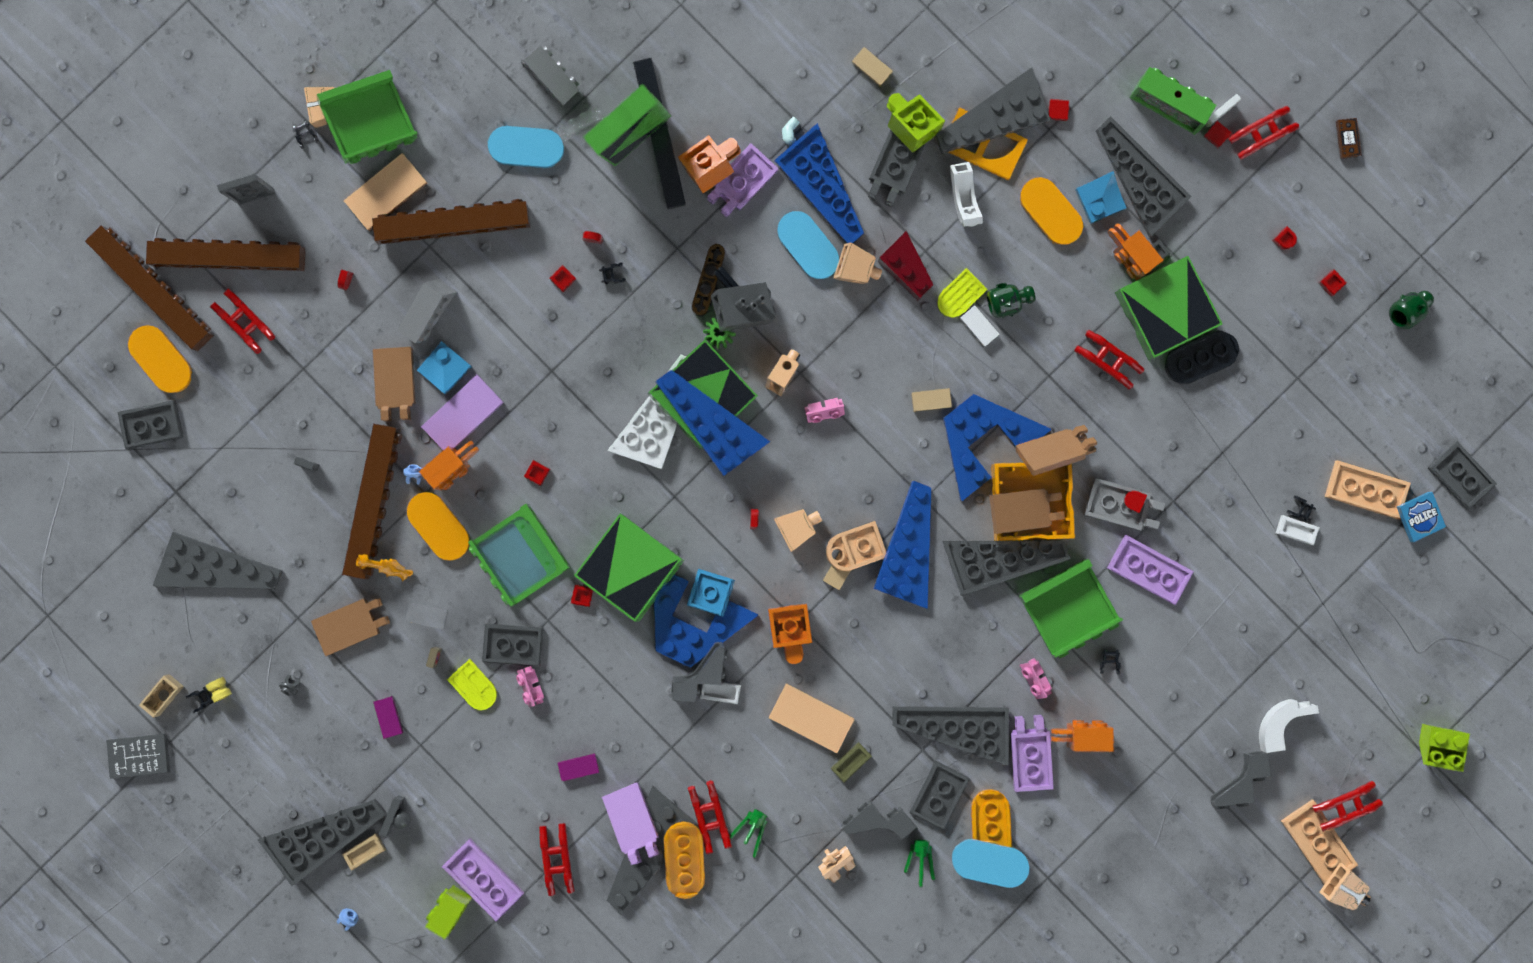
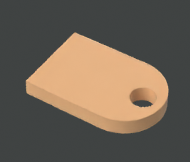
M876 521L833 536L826 547V556L829 563L841 571H850L884 559L886 555V549ZM837 549L841 552L840 560L833 559V550Z

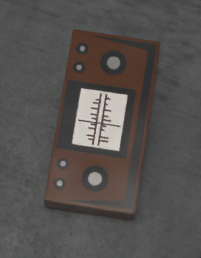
M1357 118L1337 120L1336 128L1340 159L1360 157L1361 147Z

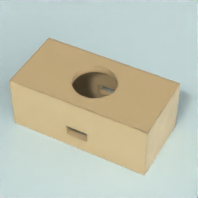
M170 674L164 675L139 706L153 718L158 717L184 686ZM161 690L169 692V697L165 701L159 698Z

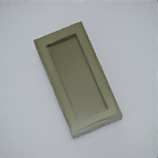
M858 742L831 767V770L845 783L872 755Z

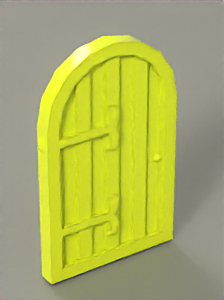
M966 268L943 289L938 297V309L946 317H959L988 289Z
M471 659L447 679L474 709L486 710L496 701L497 691L495 686Z

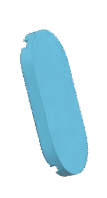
M502 126L494 130L490 135L488 150L490 155L503 165L551 168L562 159L564 144L560 136L552 130Z
M793 211L784 215L778 224V237L783 246L809 277L827 279L836 272L839 262V255L835 247L806 213Z
M967 839L958 844L952 853L954 869L960 876L966 879L1013 888L1021 885L1029 874L1027 858L1021 851L1012 847L976 839Z

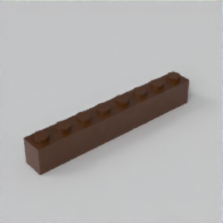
M514 199L511 203L496 201L492 205L486 206L483 203H478L468 208L460 205L450 210L436 208L432 212L417 210L414 214L399 212L396 216L380 214L377 215V218H372L374 239L378 245L531 228L528 204L522 199Z
M102 225L98 227L85 242L192 350L199 351L214 336L210 331L212 328L206 322H201L197 318L198 314L192 308H187L184 305L185 301L178 294L174 295L170 291L172 288L165 281L161 282L157 278L158 273L155 270L144 265L145 260L138 254L134 255L130 251L132 247L127 242L119 240V234L113 228H106Z
M154 238V241H147L146 264L152 267L305 271L306 249L299 245L298 242H287V245H280V242L269 241L268 244H261L260 241H249V244H244L239 240H231L230 243H223L222 240H211V243L201 239H192V242H185L184 239L177 238L173 239V241Z
M373 423L342 575L370 579V576L374 573V568L365 567L361 569L359 566H356L358 555L365 554L369 559L373 560L378 554L379 547L376 545L378 538L382 535L381 521L386 516V508L384 506L390 496L389 482H392L394 477L393 463L397 461V444H400L402 439V433H400L398 428Z

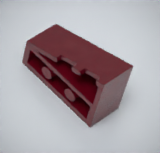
M907 231L878 259V263L917 301L934 285Z

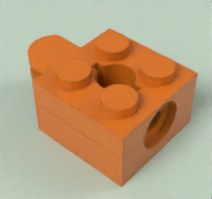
M708 135L678 156V159L701 192L705 193L734 172L729 161L741 153V149L734 138H729L717 146Z
M1118 223L1114 225V229L1108 230V235L1118 246L1113 251L1114 257L1118 263L1126 267V272L1132 279L1139 280L1163 261L1162 257L1140 230L1131 237Z
M469 441L459 450L448 446L424 466L419 473L433 489L441 491L444 489L446 491L454 484L453 481L457 477L461 478L468 473V468L471 465L467 461L478 453L479 448L477 446L472 448L474 446L473 441Z
M807 604L769 608L773 647H784L785 659L788 663H800L804 656L802 644L812 643Z
M1072 720V723H1067V728L1051 729L1053 734H1067V736H1051V741L1067 742V747L1073 751L1114 752V728L1103 720H1092V723L1084 722V720Z

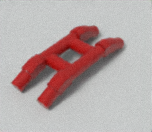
M1288 106L1272 112L1228 137L1232 144L1251 134L1256 142L1237 154L1240 160L1299 129V124L1295 122L1279 130L1274 121L1290 112ZM1267 124L1272 135L1263 139L1258 129Z
M228 288L223 294L238 309L230 316L216 302L212 303L210 308L244 340L255 354H259L262 349L249 335L256 328L270 341L275 339V335ZM244 314L252 321L245 329L236 322Z
M1088 330L1085 336L1102 346L1101 350L1095 355L1077 345L1074 352L1098 366L1130 390L1134 384L1125 375L1118 372L1125 362V364L1139 374H1142L1145 369L1134 358L1108 342L1107 339ZM1108 352L1118 357L1112 367L1102 361Z
M713 780L706 782L711 802L704 805L700 804L695 786L688 787L706 854L713 853L708 831L718 828L720 829L724 848L729 849L732 847ZM714 810L717 821L706 824L703 813Z
M1370 781L1334 799L1313 805L1315 813L1336 807L1339 818L1337 817L1319 824L1321 830L1326 831L1341 827L1343 824L1371 814L1383 806V802L1380 799L1363 806L1360 796L1374 789L1376 784ZM1353 800L1356 810L1347 814L1343 803Z
M565 823L558 824L560 846L549 847L547 826L539 827L544 879L548 896L556 894L553 874L564 873L567 893L571 894L575 891ZM561 854L563 865L551 867L550 855Z

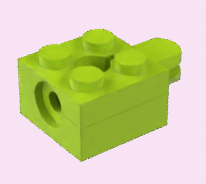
M894 93L889 97L886 107L892 115L888 127L912 153L933 139L942 130L945 120L920 94L909 102L900 93Z

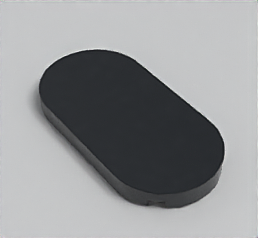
M1215 331L1173 349L1168 354L1165 360L1166 373L1171 380L1178 384H1190L1234 364L1239 354L1238 341L1230 333Z

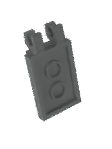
M890 129L869 177V183L872 184L868 197L875 200L879 188L885 189L890 192L885 204L892 207L897 195H904L925 144L912 153Z

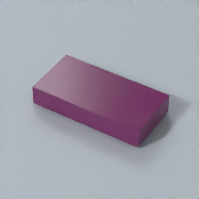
M391 696L374 701L383 739L402 734L403 729L394 697Z
M596 753L557 762L561 781L600 772Z

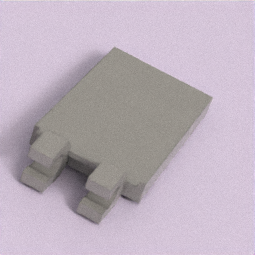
M1094 478L1084 515L1139 531L1144 530V527L1157 530L1160 522L1148 519V513L1150 508L1163 511L1165 503L1152 500L1151 493ZM1130 491H1139L1147 495L1140 513L1128 509L1124 504V497Z

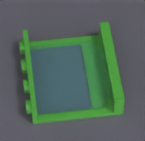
M524 504L520 507V510L475 540L468 542L470 552L474 557L477 556L479 558L481 569L485 573H489L491 584L495 589L499 588L502 593L500 597L506 605H516L571 568L529 504Z

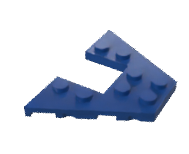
M975 394L970 396L943 418L960 501L966 499L992 478L968 447L995 425H998L1015 448L1018 444L1043 437L1051 429Z
M674 574L671 580L659 591L654 601L656 652L688 667H692L706 656L714 643L726 641L756 618L758 614L732 601H728L724 617L715 615L707 632L674 617L673 614L689 581Z

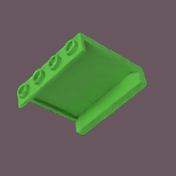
M390 70L317 94V102L345 164L349 162L350 164H355L361 161L363 157L368 156V158L377 156L380 151H392L397 148V145L403 143L404 145H409L417 139L418 133L413 129L393 83V76Z
M1089 559L1082 560L1019 595L1052 657H1058L1059 659L1069 654L1068 651L1070 649L1083 647L1088 639L1092 638V640L1101 637L1103 631L1106 629L1111 631L1120 626L1119 622L1123 621L1116 613L1091 568L1093 565Z

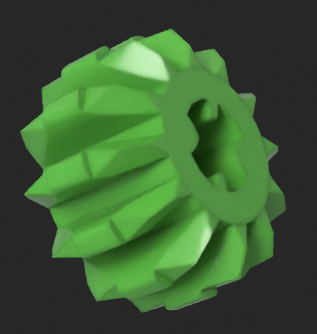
M712 318L713 325L707 322L706 326L709 329L703 330L704 334L710 335L704 339L706 341L711 340L709 343L711 346L716 343V349L718 350L720 349V344L727 348L726 341L732 344L733 340L729 337H735L736 333L723 331V336L719 335L716 337L715 331H720L716 319Z

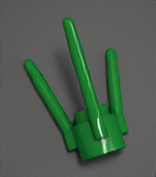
M754 809L753 812L749 811L744 820L730 834V839H732L749 821L752 827L744 841V844L747 845L755 829L760 827L753 858L757 856L763 832L768 822L766 820L767 815L757 809Z
M914 840V844L910 845V853L904 873L908 872L915 852V856L920 857L919 887L922 888L924 857H927V854L931 879L935 880L932 846L930 841Z

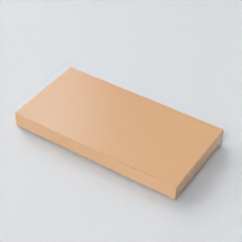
M402 153L347 197L344 202L365 228L370 231L373 228L372 218H377V215L391 214L428 183Z
M1337 460L1333 466L1325 497L1400 520L1397 506L1406 502L1411 483Z
M787 683L769 715L771 720L835 753H838L854 721L853 717Z
M1311 800L1281 820V822L1321 882L1325 885L1340 862L1350 870L1357 867L1358 864L1334 829L1321 830L1319 824L1328 822L1322 811L1314 812L1312 806L1317 803L1315 800Z

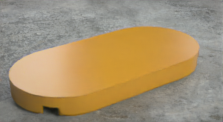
M1042 177L1029 180L1023 186L1020 194V203L1023 209L1051 242L1058 245H1069L1075 242L1083 230V221L1080 214L1053 182Z
M145 325L135 329L129 337L128 349L132 357L153 383L164 392L178 393L185 390L192 379V368L162 330L154 326Z
M429 492L419 493L410 500L407 506V517L432 551L444 560H457L464 556L469 548V533L438 495Z
M987 789L979 792L971 804L972 839L1012 847L1009 801L997 790Z
M678 822L672 825L664 836L666 884L669 891L676 897L688 899L697 895L705 883L703 838L700 830L694 824Z

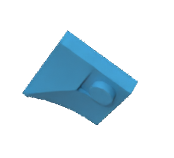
M1114 171L1075 189L1090 224L1126 209Z
M441 341L417 371L441 392L446 394L472 366Z

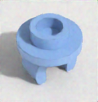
M414 464L405 468L406 483L410 484L411 477H414L417 480V484H420L422 476L419 471L422 468Z
M343 909L339 914L337 924L341 922L346 926L345 930L347 931L350 927L356 925L358 915L352 909Z

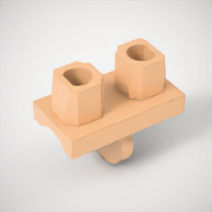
M845 846L841 850H834L832 853L829 849H826L825 853L827 856L822 859L823 863L818 868L825 879L835 883L841 877L838 872L839 869L844 867L847 871H850L856 865L852 854Z

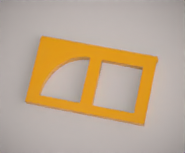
M959 107L953 122L969 111ZM1014 132L1004 135L1018 143L1009 154L998 159L982 157L990 140L980 142L975 154L964 148L948 153L1009 181L1028 139Z

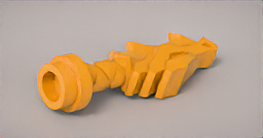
M363 554L358 555L356 566H359L361 569L372 567L378 569L379 573H385L386 577L398 576L402 582L413 574L412 570L405 569L404 566L394 559L374 561Z

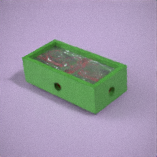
M1151 67L1140 78L1129 97L1194 135L1206 125L1217 106L1210 98L1198 95L1194 89L1182 86L1177 79L1168 78L1163 75L1161 70Z

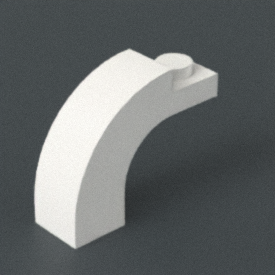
M970 163L950 165L954 202L960 224L963 223V226L970 227L982 224L983 216L975 197L973 170Z
M1288 699L1273 706L1263 718L1260 726V750L1265 753L1286 750L1284 730L1288 722L1298 716L1319 713L1318 705L1311 704L1310 701L1298 703L1296 700Z

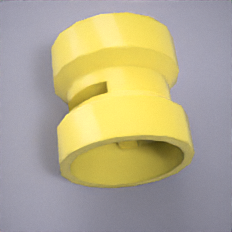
M224 677L205 685L207 690L212 693L214 703L232 695L231 690L225 685L226 680Z

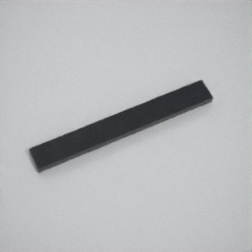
M652 58L633 62L638 86L640 87L643 84L662 104ZM665 122L650 136L667 208L672 209L685 206L686 202L667 122Z

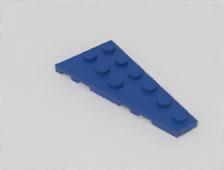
M817 123L777 157L774 162L845 243H854L864 235V232Z
M668 371L655 381L723 476L770 442L674 371Z
M912 481L873 589L928 609L931 487Z

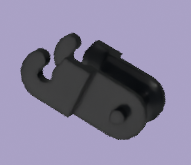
M304 120V124L298 127L293 125V132L297 134L295 138L300 144L301 149L304 148L301 142L302 136L310 133L314 140L318 141L314 130L310 129V123H307L306 120ZM306 127L308 131L300 134L299 130Z
M622 262L610 264L611 267L605 268L603 266L602 269H599L604 279L601 283H605V285L613 281L615 284L626 281V278L621 280L614 278L613 270L615 267L623 266ZM610 270L612 277L611 279L607 278L606 271Z
M1294 496V499H1298L1301 502L1302 507L1299 513L1287 510L1286 513L1296 518L1302 517L1304 521H1311L1309 516L1312 510H1316L1313 507L1314 505H1309L1306 503L1307 500ZM1306 506L1308 507V510L1306 515H1303L1302 511Z
M1104 649L1101 653L1103 661H1100V674L1104 673V664L1115 663L1116 674L1120 675L1121 663L1118 662V657L1120 656L1118 649L1115 652H1107ZM1107 656H1115V660H1107Z
M203 687V690L200 692L197 690L185 696L187 699L198 695L202 703L199 708L193 710V713L206 708V704L213 703L206 687ZM204 693L208 701L204 702L200 694Z

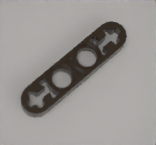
M720 244L710 246L691 307L693 313L697 316H704L709 311L712 301L711 295L715 291L718 279L715 275H707L706 269L709 266H714L716 269L722 267L725 249ZM717 248L722 253L716 259V262H720L719 265L714 262H708L709 259L713 261L714 254L711 252L716 251ZM702 285H710L711 291L709 294L701 293L700 288ZM698 295L702 298H709L708 301L704 299L703 307H705V310L702 309L700 312H697L695 307L701 301V298H697Z

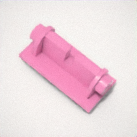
M842 399L825 400L826 407L823 408L821 402L808 404V406L804 407L807 422L818 423L824 419H836L845 415Z
M1033 658L1028 663L1020 664L1022 675L1027 679L1031 693L1036 699L1047 698L1052 693V687L1046 676L1041 679L1039 678V675L1044 673L1039 661Z
M529 666L524 668L525 672L523 669L518 670L516 679L519 686L523 688L524 693L522 696L525 704L533 707L535 706L534 702H536V705L544 702V695L540 685L533 687L532 684L539 681L535 669Z

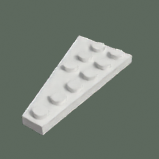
M680 355L669 371L673 370L686 356ZM649 396L607 451L662 469L678 424Z

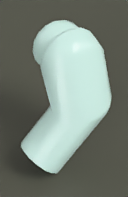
M792 117L782 129L783 141L788 146L796 142L793 130L800 122L795 117Z

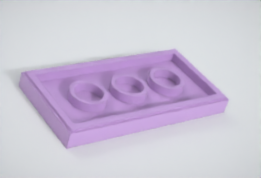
M476 375L421 427L442 450L448 446L456 448L504 402L479 375Z
M1124 535L1107 567L1108 570L1173 605L1177 604L1193 574L1192 570L1127 535Z
M471 838L442 866L495 921L524 894L515 882Z

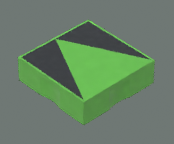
M642 84L583 138L598 156L616 166L671 117V114Z
M1189 256L1115 292L1126 317L1131 321L1135 329L1136 337L1148 361L1223 324Z
M703 340L672 370L734 416H737L758 396L706 340ZM657 385L647 393L651 399L677 422L680 429L699 449H703Z
M620 513L574 576L633 621L640 622L654 603L659 591L671 580L685 560Z

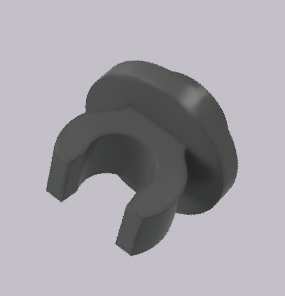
M287 675L285 682H281L279 685L281 692L287 696L296 695L298 693L297 688L300 686V679L291 684L289 683L291 675Z

